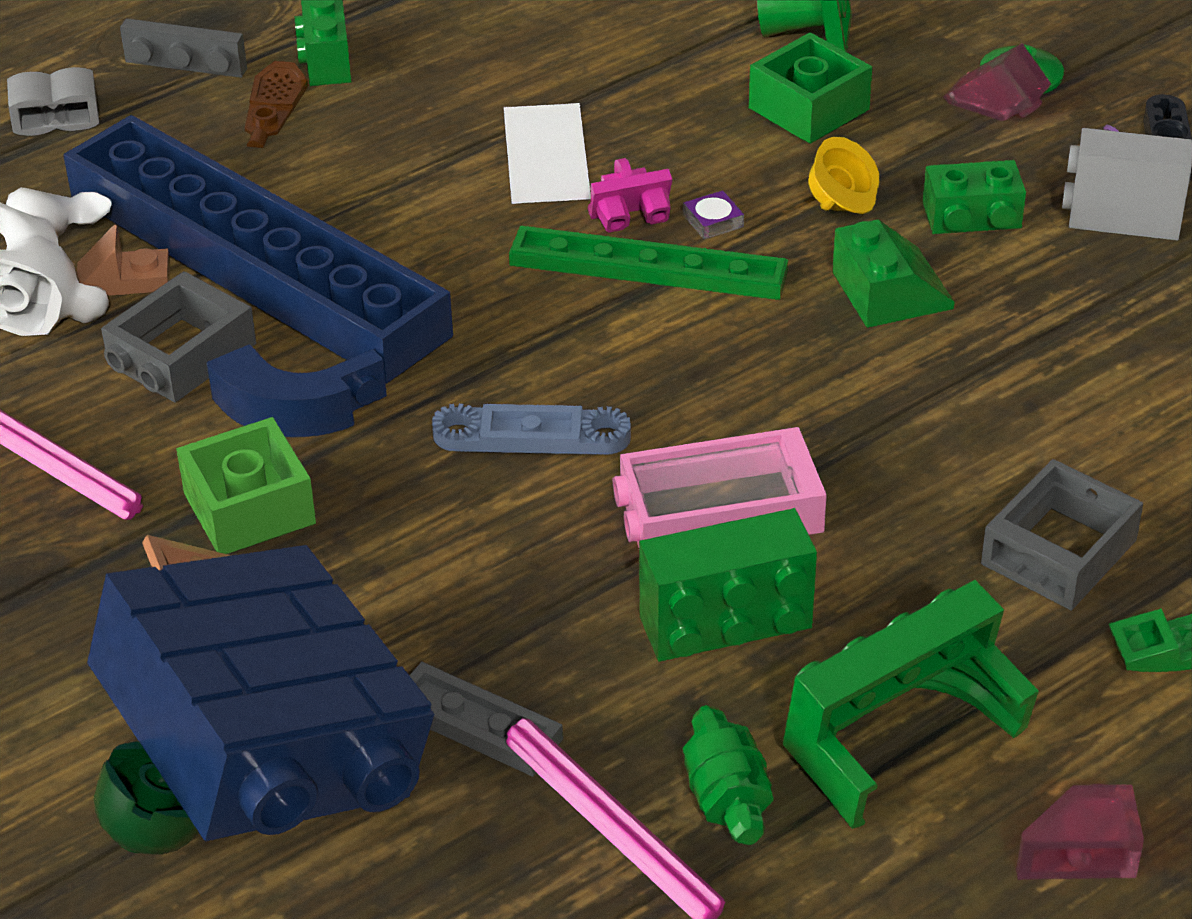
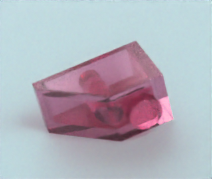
M1023 43L962 76L943 97L949 104L1004 121L1017 113L1021 117H1025L1035 111L1043 103L1040 97L1051 86V83Z
M1073 785L1022 832L1016 868L1017 879L1136 878L1144 838L1132 785Z

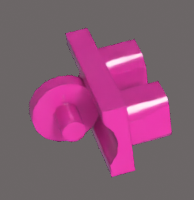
M622 158L615 160V173L601 175L600 182L591 183V202L587 208L590 218H599L608 233L624 230L628 227L630 223L629 212L642 210L646 222L650 224L666 222L669 219L671 209L669 195L672 185L669 169L648 173L645 167L631 170L628 160Z

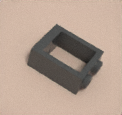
M185 271L101 328L105 346L104 357L108 365L114 371L129 376L143 384L149 391L157 392L174 403L209 379L208 361L250 344L253 347L256 344L252 308ZM180 320L202 331L170 355L149 344L150 341Z
M1052 459L986 526L981 564L1072 611L1137 541L1143 502ZM1091 489L1095 490L1098 495H1095ZM1053 509L1104 535L1083 557H1080L1030 532V530Z

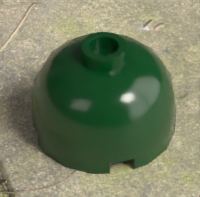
M135 741L115 747L109 759L104 762L100 770L93 798L95 813L101 827L122 848L132 853L163 855L178 851L187 845L199 832L140 742Z

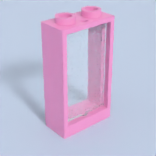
M799 427L620 454V476L613 477L614 497L618 507H626L627 511H624L626 536L629 542L637 541L638 547L640 540L796 508L809 535L824 532L826 492Z

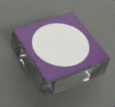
M724 191L683 202V216L703 239L744 227V214Z

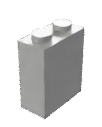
M1082 128L1080 146H1070L1067 172L1076 173L1075 183L1065 182L1062 209L1071 210L1069 228L1179 240L1192 167V140Z

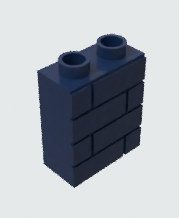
M307 545L163 565L162 570H158L155 566L106 573L87 663L205 842L256 830L266 835L280 834L294 828L303 820L358 808L368 812H381L394 807L405 798L410 797V793L418 782L420 775L419 764L435 715L431 710L432 704L402 666L397 667L398 660L372 627L364 625V617L338 584H332L333 578Z

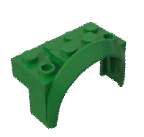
M976 580L956 590L947 589L941 592L927 606L912 614L905 612L898 615L886 628L867 638L865 636L855 638L838 654L823 662L817 660L807 664L795 676L783 746L819 786L852 829L865 824L863 813L867 796L876 790L878 785L835 736L838 731L856 722L864 715L913 688H922L947 693L968 702L1013 738L1017 737L1028 727L1039 691L995 646L1004 609Z

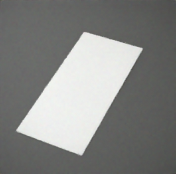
M580 103L504 107L512 204L591 199Z

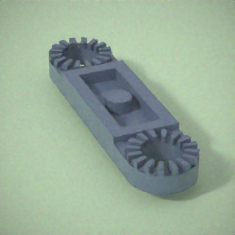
M459 403L458 407H454V404H449L448 409L445 406L441 407V412L436 411L435 416L432 418V431L435 443L449 451L614 454L624 450L631 441L630 417L627 418L625 412L620 413V409L616 408L615 411H612V407L608 406L607 410H603L602 407H598V410H582V406L483 404V408L470 405L464 407V404ZM453 425L467 426L464 428V432H462L461 429H458V433H456L454 429H452V432L450 433V429L448 428ZM601 428L615 429L614 435L609 432L607 437H605V433L602 432L600 436V432L595 431Z

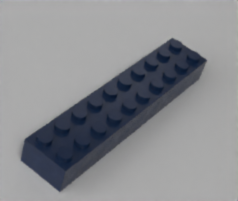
M133 115L126 117L63 154L71 197L81 192H98L111 199V210L104 216L105 218L158 249L168 248L171 257L342 358L349 360L374 349L383 359L386 384L453 337L450 291Z

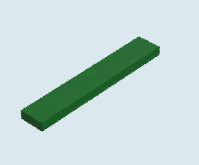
M529 226L519 227L509 252L510 266L775 300L781 299L788 273V259Z

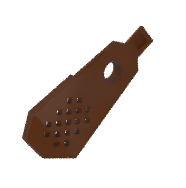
M273 61L255 75L245 123V132L251 135L247 147L264 148L268 137L280 132L307 90L308 80L295 62Z

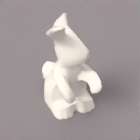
M21 187L8 195L6 204L0 202V233L5 237L7 243L6 250L0 249V329L20 336L47 335L62 319L70 317L81 323H88L97 320L106 313L109 306L106 290L99 286L79 283L74 264L59 246L57 237L63 234L71 223L78 225L96 223L110 212L111 199L98 192H81L69 198Z

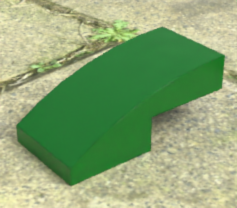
M1161 608L1109 623L1110 632L1127 670L1172 672L1192 669V614L1167 621Z

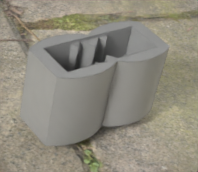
M71 67L58 70L51 75L42 72H23L7 79L8 105L13 133L34 136L48 133L56 128L65 131L90 129L99 124L93 70Z

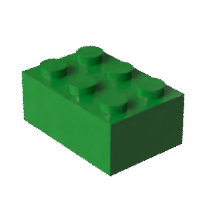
M796 508L639 541L640 619L658 662L688 657L701 652L741 645L783 634H792L812 628L817 550Z

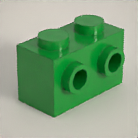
M301 0L302 15L294 16L299 63H307L310 86L351 83L343 0Z
M1015 160L926 166L923 205L932 234L1022 228L1026 190Z

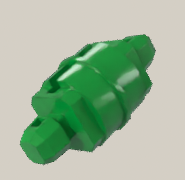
M702 706L692 719L694 735L682 748L685 756L684 764L689 776V787L695 795L699 808L704 813L707 822L727 826L732 839L738 843L746 845L755 844L764 834L765 830L762 812L774 800L771 791L772 784L766 771L767 762L759 751L748 727L728 722L724 712L717 707Z

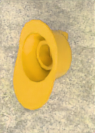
M831 137L824 140L817 150L815 162L809 172L808 184L811 193L820 202L821 209L825 211L829 209L833 211L848 210L853 213L865 214L870 212L875 205L879 185V171L873 158L859 144L845 137Z

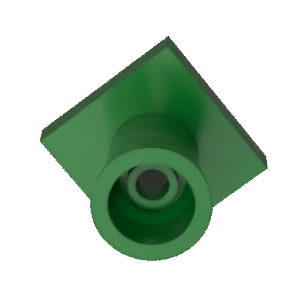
M757 0L758 18L763 37L791 30L824 26L826 41L847 52L852 20L850 0Z

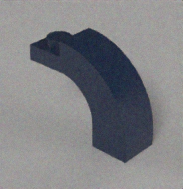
M250 344L207 362L212 399L227 416L243 426L273 417L285 437L319 436L354 426V410L387 396L384 362L374 349L325 370L310 373H293L277 369L268 364Z

